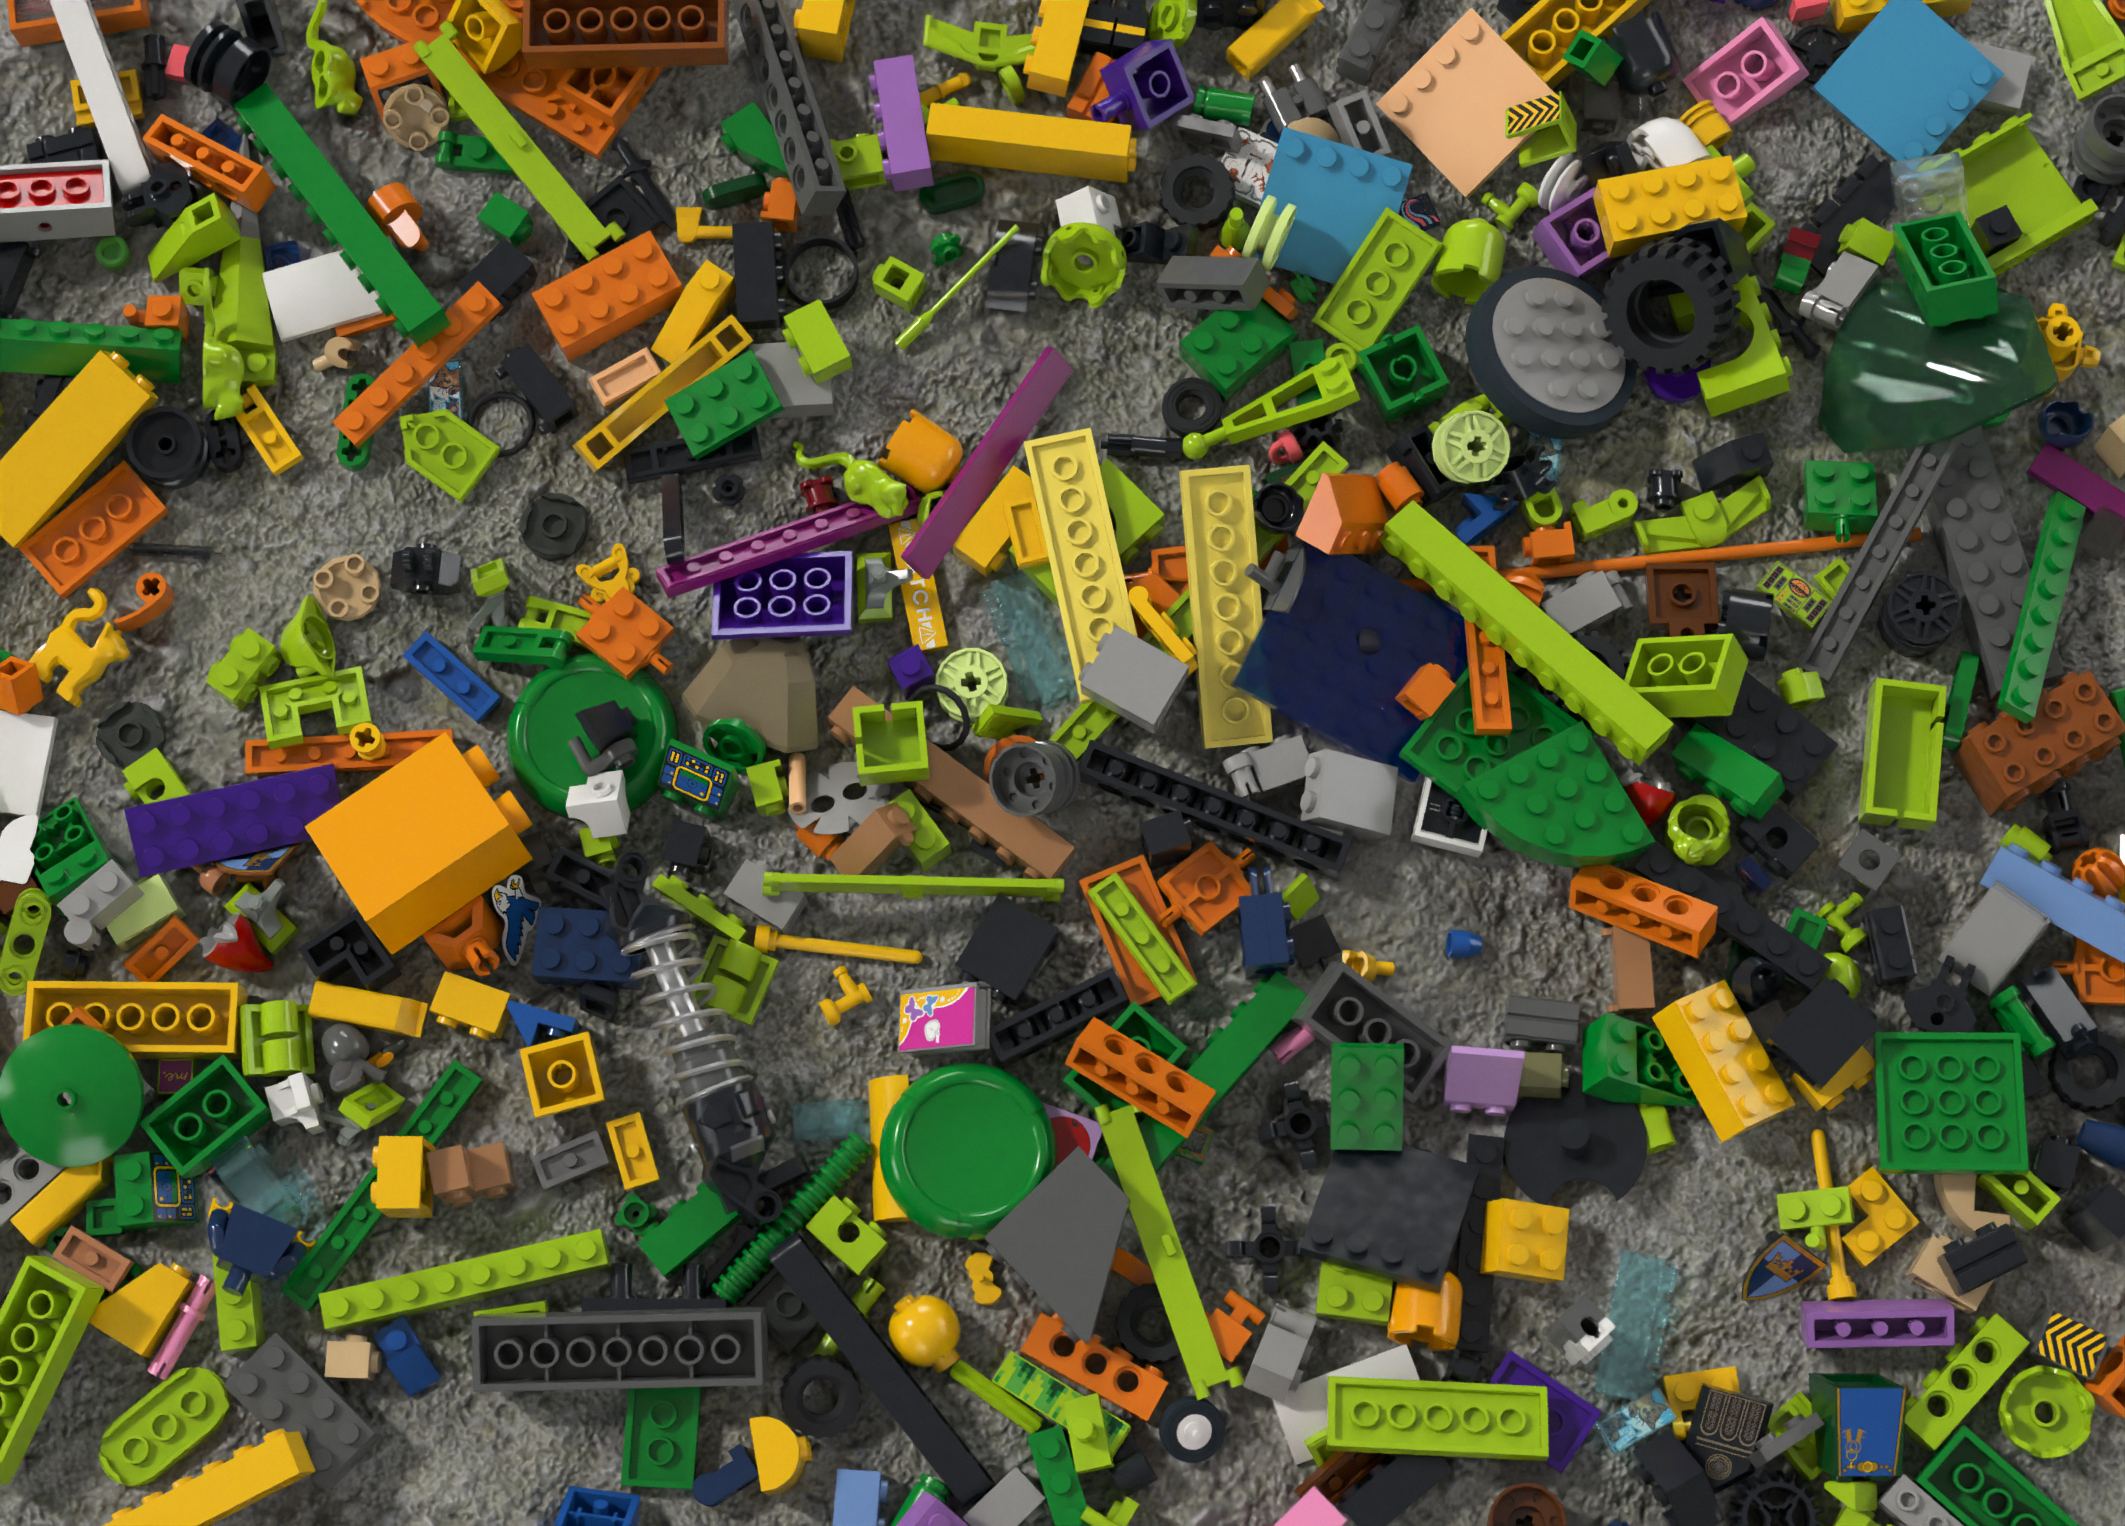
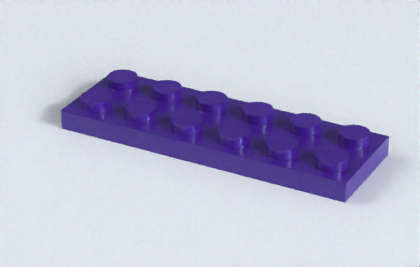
M330 763L125 808L124 811L139 875L144 877L311 840L312 838L305 829V826L342 802L334 764Z

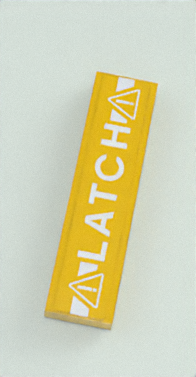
M917 518L888 524L897 570L912 569L900 556L920 529ZM913 570V580L901 584L913 646L918 644L923 654L949 649L934 575L932 574L929 579H922Z

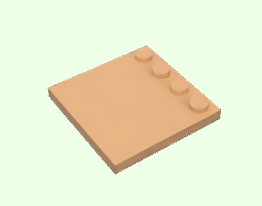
M1471 7L1376 105L1468 199L1536 132L1507 139L1505 135L1506 109L1555 92Z

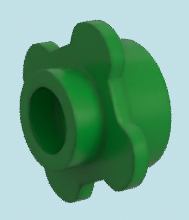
M945 232L932 240L930 251L935 255L933 262L936 266L951 263L962 256L964 248L960 246L962 240L960 235Z
M1295 271L1296 278L1291 280L1289 285L1303 305L1310 300H1313L1314 303L1318 302L1314 296L1318 289L1310 276L1306 274L1302 277L1298 271Z
M630 1194L626 1197V1203L622 1206L621 1212L616 1214L615 1220L619 1226L626 1225L633 1229L635 1235L640 1236L647 1228L651 1218L656 1217L658 1210L653 1203L646 1204L640 1200L637 1194ZM636 1211L640 1213L638 1218L633 1217V1213Z

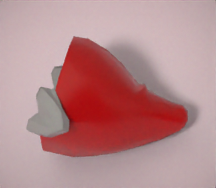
M1627 768L1619 776V782L1649 829L1655 821L1668 811L1675 801L1677 793L1673 791V784L1666 782L1664 778L1659 776L1655 781L1642 779L1643 774L1633 773L1631 768Z
M240 912L230 916L218 929H215L213 926L209 928L207 936L199 940V943L203 946V957L220 967L233 971L264 973L270 971L274 966L273 962L264 954L252 924Z

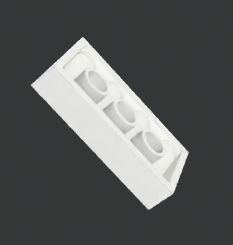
M390 235V236H387V238L389 239V241L392 243V245H393V246L396 248V250L398 251V247L396 246V244H395L394 240L392 239L391 235ZM343 250L262 273L271 311L282 343L383 313L375 302L379 298L374 291L368 294L357 279L361 275L357 268L350 271L339 254L344 252Z
M1407 1344L1300 1383L1296 1392L1288 1391L1284 1403L1270 1398L1295 1465L1313 1459L1303 1440L1327 1427L1328 1376L1420 1380Z

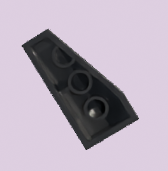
M1721 218L1691 222L1666 236H1675L1678 242L1685 237L1695 240L1696 247H1700L1702 244L1712 249L1710 254L1714 258L1721 256L1727 263L1723 266L1726 272H1733L1736 278L1734 284H1737L1753 268L1743 235ZM1615 267L1607 272L1609 280ZM1652 279L1648 288V298L1684 293L1685 291L1668 280Z

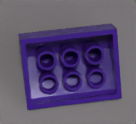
M852 551L801 553L714 583L712 640L852 634L856 580Z

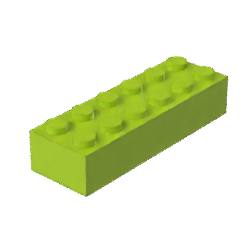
M26 1256L0 1310V1485L11 1483L105 1290V1287L48 1256Z

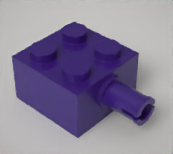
M1172 39L1146 41L1100 69L1110 96L1092 105L1090 112L1093 119L1097 122H1107L1118 115L1121 124L1131 125V131L1148 130L1195 101Z

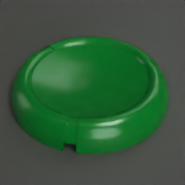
M586 653L567 657L562 669L557 670L547 666L528 682L517 697L512 714L509 717L507 752L510 765L519 784L537 804L560 817L582 821L577 818H569L566 810L569 787L585 785L588 776L584 775L574 757L568 741L579 736L592 760L601 756L584 732L575 714L580 710L613 700L616 701L621 709L627 706L638 724L633 726L638 735L633 741L639 753L635 757L636 762L623 770L629 811L632 812L657 793L660 789L657 782L671 738L679 741V728L676 712L669 696L649 672L641 668L627 681L596 654ZM606 768L599 773L616 771L617 768Z
M953 1064L932 1070L921 1076L901 1093V1097L891 1107L881 1132L880 1166L885 1184L893 1200L914 1223L937 1236L952 1240L955 1237L967 1238V1241L986 1240L984 1237L1033 1191L1057 1165L1056 1134L1044 1104L1030 1087L1020 1079L1004 1070L984 1064Z

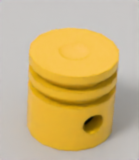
M1710 99L1696 104L1679 119L1694 132L1705 148L1712 144L1716 150L1719 149L1734 133L1721 114L1717 113L1718 110L1713 106Z

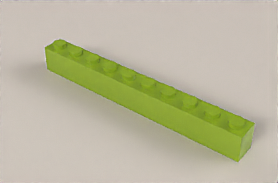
M1414 500L1385 524L1380 542L1389 554L1397 556L1409 567L1416 577L1424 579L1434 588L1436 594L1441 599L1449 601L1454 605L1464 619L1476 624L1486 633L1488 639L1493 644L1500 645L1506 650L1516 664L1528 669L1538 678L1540 684L1545 689L1553 691L1572 712L1580 714L1587 720L1597 734L1605 736L1617 746L1618 751L1625 758L1632 759L1640 766L1667 740L1674 723Z

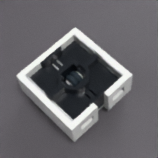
M1425 776L1411 841L1479 858L1483 852L1487 829L1484 830L1479 826L1457 799Z

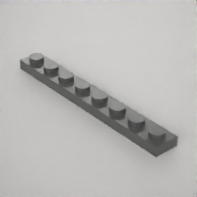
M1929 423L1797 665L1798 668H1802L1805 672L1818 671L1820 679L1830 684L1962 442L1960 436Z

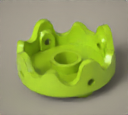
M1087 222L1064 225L1056 230L1047 241L1043 251L1041 281L1044 286L1052 285L1056 288L1065 301L1083 298L1088 301L1089 307L1098 308L1121 287L1127 269L1125 249L1119 239L1102 226ZM1086 255L1094 263L1090 265L1083 264L1078 260L1077 256Z
M2038 1365L2018 1373L2003 1388L1998 1403L1999 1423L2006 1438L2022 1453L2041 1459L2058 1458L2072 1453L2089 1437L2095 1401L2092 1394L2083 1387L2071 1372ZM2040 1402L2047 1403L2053 1410V1418L2049 1423H2042L2035 1416V1407Z

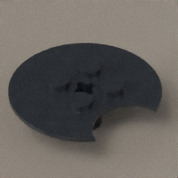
M1579 1075L1569 1076V1087H1562L1561 1098L1523 1097L1512 1111L1504 1133V1155L1508 1170L1521 1191L1537 1204L1548 1205L1555 1191L1565 1183L1578 1179L1593 1180L1605 1186L1617 1202L1637 1182L1647 1157L1646 1129L1634 1103L1611 1102L1583 1093V1076Z

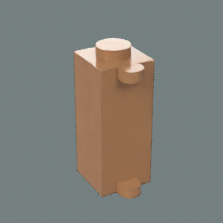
M897 802L875 809L829 859L841 875H873L902 844L909 846L914 841L912 834L917 829Z
M1614 925L1612 928L1600 929L1601 937L1609 938L1615 1004L1606 1006L1607 1013L1615 1014L1616 1016L1651 1014L1655 1009L1650 939Z

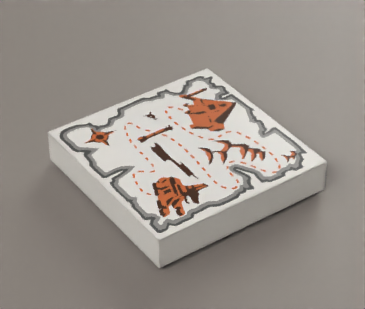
M1239 126L1238 131L1243 140L1240 152L1238 154L1226 151L1221 162L1225 165L1234 181L1236 199L1259 209L1278 144ZM1210 181V187L1214 188L1212 182Z

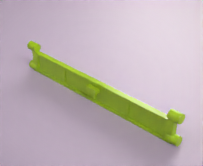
M446 20L440 25L439 29L443 34L429 45L423 40H419L414 44L413 49L588 262L599 257L600 254L596 248L607 239L612 237L617 243L626 236V233L616 221L611 222L606 228L603 227L451 43L460 35V32L450 20Z
M763 872L762 896H780V891L902 894L903 899H923V895L997 896L1001 894L1003 896L1042 897V902H1060L1061 893H1064V879Z
M1108 1104L1094 1108L1122 1190L1131 1200L1129 1209L1197 1400L1211 1396L1208 1387L1229 1380L1231 1388L1244 1384L1245 1381L1240 1367H1232L1229 1370H1225L1134 1115L1142 1111L1133 1105L1110 1112Z

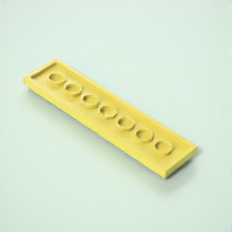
M1091 428L1024 441L1025 453L1080 704L1095 702L1081 694V681L1078 678L1086 663L1090 662L1093 664L1099 652L1096 651V648L1102 636L1106 632L1111 634L1115 626H1118L1137 637Z
M1250 465L1179 471L1194 648L1197 651L1195 660L1198 665L1196 677L1202 747L1209 749L1272 742L1273 734L1260 585L1245 575V569L1249 564L1254 563L1258 566Z

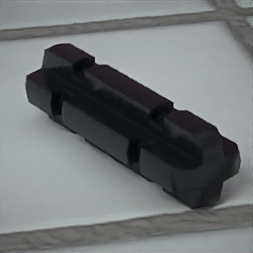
M845 187L846 193L836 208V213L845 243L852 251L864 247V239L860 231L849 189Z

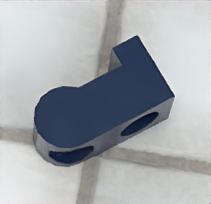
M741 1443L728 1451L733 1459L731 1462L714 1473H704L695 1479L692 1485V1493L699 1503L707 1507H714L759 1479L758 1469Z

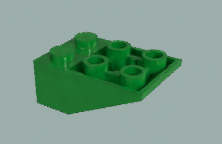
M76 796L38 820L36 834L30 847L31 852L34 854L33 869L48 899L68 922L69 919L59 909L57 904L111 859L115 862L116 860Z
M1605 1013L1582 1029L1583 1093L1620 1103L1688 1107L1697 1105V1098L1658 1029L1610 1013Z

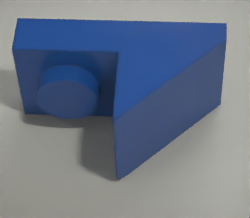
M1464 494L1462 505L1473 516L1474 520L1471 517L1464 520L1455 529L1457 532L1455 536L1466 546L1475 545L1514 514L1517 502L1513 499L1511 507L1506 511H1494L1492 507L1498 502L1499 496Z
M508 1001L507 1008L528 1047L539 1044L543 1029H546L545 1035L555 1039L579 1033L581 1024L575 1018L516 1001Z
M402 1316L373 1334L388 1360L386 1362L387 1366L410 1397L442 1378L406 1316Z

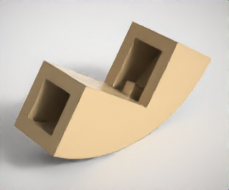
M1934 1174L1935 1190L1939 1202L1951 1222L1964 1234L1975 1239L1977 1235L1974 1231L1993 1221L1997 1227L2005 1223L2010 1226V1215L1974 1211L1977 1174Z

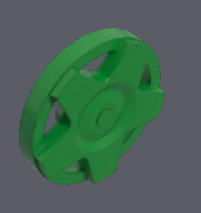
M733 717L732 719L712 721L703 734V746L708 755L733 765L737 772L746 773L747 767L762 764L765 758L767 748L765 740L741 719ZM711 737L717 741L716 747L712 744ZM754 753H758L757 760L755 759Z

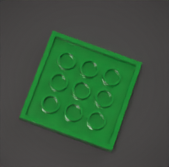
M1468 666L1455 682L1456 686L1432 716L1424 721L1401 750L1399 757L1457 799L1455 794L1463 783L1579 722L1506 669L1512 722L1510 736L1475 735Z
M1874 1032L1873 1052L1879 1174H2028L2029 1165L2020 1033Z

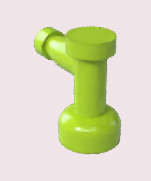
M1523 182L1518 187L1516 192L1518 199L1511 207L1495 198V195L1487 192L1481 200L1482 204L1489 206L1498 214L1495 218L1496 224L1508 233L1515 227L1513 223L1527 207L1535 208L1539 205V192L1526 182Z
M1856 892L1838 906L1832 901L1828 902L1816 913L1817 916L1828 920V924L1842 938L1840 940V947L1846 954L1854 950L1868 936L1863 929H1852L1844 920L1855 908L1864 903L1862 897Z

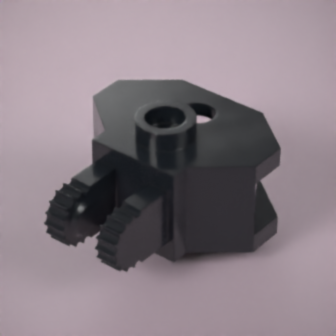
M168 161L156 166L148 181L141 183L142 190L124 195L121 205L122 209L127 211L124 220L125 224L130 226V228L154 223L157 228L164 226L169 229L183 210L198 202L199 199L195 186L189 183L186 169L172 161Z
M419 543L417 547H406L403 550L393 552L390 586L395 590L419 595H450L459 593L461 585L458 582L460 567L463 566V558L461 555L442 551L436 545L429 543Z
M1947 955L1937 980L1934 979L1931 986L1908 992L1903 1006L1915 1027L1927 1032H1973L1977 1019L1966 1002L1968 996L1966 991L1975 971V965L1968 963L1961 975L1959 987L1955 988L1945 984L1948 974L1951 973L1955 964V958ZM1935 1014L1942 1015L1944 1017L1943 1023L1934 1025L1931 1022L1932 1016Z

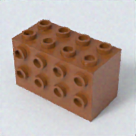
M2090 670L2079 676L2076 671L2071 672L2057 682L2058 685L2049 692L2046 688H2043L2035 718L2027 724L2002 711L1997 715L1998 719L1989 726L1986 721L1978 724L1967 732L1968 736L1960 741L1962 746L1952 759L1989 817L2003 809L2006 813L2021 805L2024 802L2023 799L2032 793L2035 796L2043 793L2054 785L2053 782L2062 776L2067 779L2075 775L2092 759L2094 762L2100 761L2113 752L2112 749L2122 743L2119 738L2125 733V724Z

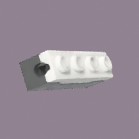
M1584 1294L1543 1335L1565 1356L1572 1366L1580 1360L1586 1365L1614 1340L1609 1333L1616 1326Z

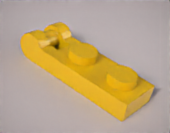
M252 384L246 388L247 392L242 395L244 410L253 404H256L257 408L248 414L243 410L242 414L235 417L272 473L277 477L302 461L304 457L255 384Z
M1142 586L1133 587L1129 591L1128 599L1135 615L1170 656L1189 666L1190 675L1198 669L1194 657L1197 654L1196 649L1186 637L1181 640L1173 632L1176 626L1165 612L1160 615L1156 612L1146 588Z

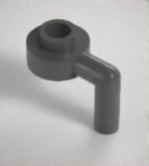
M579 736L568 741L574 757L586 776H593L606 768L624 770L636 762L635 757L639 753L633 739L626 738L610 745L602 752L601 756L592 760Z

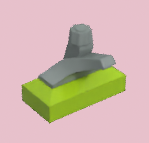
M891 552L857 554L859 623L893 622L892 589L913 580L912 569H892Z
M501 557L470 570L472 585L477 596L486 597L482 607L467 623V628L474 630L490 613L493 619L491 622L494 626L506 627L510 624L508 616L505 615L504 590L510 582L507 568Z
M277 878L265 891L260 893L248 882L224 907L232 915L236 912L243 914L252 924L257 939L275 956L300 931L276 908L286 884L280 878Z
M374 1081L345 1097L338 1108L339 1111L325 1110L320 1115L322 1120L344 1126L339 1131L336 1141L346 1147L351 1145L355 1136L363 1129L367 1130L398 1112L406 1099L383 1082L378 1084Z

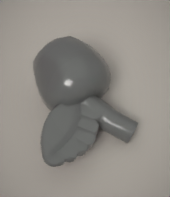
M342 1022L331 1026L322 1036V1052L329 1065L332 1066L329 1083L333 1091L340 1093L355 1089L360 1084L362 1076L378 1084L383 1082L387 1072L366 1060L369 1055L370 1043L360 1030L348 1023Z

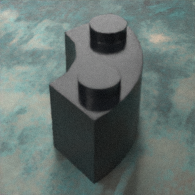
M999 219L994 245L1015 224L1020 230L993 256V265L990 266L986 308L1027 312L1029 301L1036 300L1038 281L1032 280L1036 256L1042 257L1044 236H1038L1039 224Z

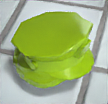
M1706 794L1695 795L1688 800L1679 802L1673 807L1667 823L1664 824L1666 848L1675 853L1686 864L1714 865L1731 848L1729 835L1731 823L1723 803L1716 797Z

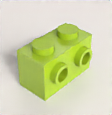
M247 627L244 633H239L230 643L229 652L222 661L218 660L212 665L208 672V679L205 682L215 693L242 711L256 697L259 687L277 670L283 657L272 643Z

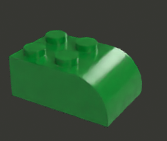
M1261 298L1254 311L1216 310L1179 342V356L1201 379L1215 387L1221 396V400L1225 403L1286 351L1290 342H1296L1299 339V333L1267 301Z
M1135 1001L1111 1026L1174 1066L1178 1065L1187 1051V1047ZM1074 1069L1063 1079L1064 1088L1095 1115L1094 1108L1104 1104H1108L1110 1112L1131 1105Z
M223 1054L139 1122V1124L180 1176L187 1179L195 1177L216 1165L233 1149L237 1148L270 1121L272 1114L269 1105L248 1079L243 1077V1073L236 1064Z

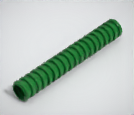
M852 1132L848 1134L849 1139L847 1142L843 1140L840 1143L842 1147L839 1150L835 1149L833 1151L834 1156L826 1158L827 1164L824 1167L822 1165L818 1167L819 1173L810 1176L812 1180L809 1184L805 1182L803 1184L804 1189L801 1192L798 1190L795 1193L797 1197L794 1200H788L789 1206L782 1208L781 1215L771 1225L767 1224L765 1226L767 1230L764 1233L759 1232L757 1235L759 1239L756 1242L753 1240L750 1242L752 1247L749 1250L744 1249L742 1251L743 1257L741 1259L737 1257L734 1260L736 1264L733 1267L729 1266L727 1268L729 1272L726 1275L721 1274L719 1277L721 1281L718 1284L715 1282L712 1284L713 1291L722 1299H726L730 1306L736 1307L738 1304L736 1300L739 1297L742 1299L745 1297L743 1292L747 1288L751 1290L753 1288L752 1282L754 1280L758 1282L761 1279L759 1277L761 1272L766 1273L768 1271L766 1267L770 1263L773 1265L767 1253L795 1231H804L806 1229L804 1225L813 1219L812 1216L815 1213L817 1214L820 1211L819 1208L828 1202L827 1199L830 1196H836L835 1190L837 1188L841 1190L844 1187L842 1183L845 1180L849 1181L851 1179L850 1174L852 1172L856 1173L859 1170L857 1166L860 1163L863 1165L866 1163L864 1158L867 1155L872 1156L874 1154L873 1148L859 1135Z

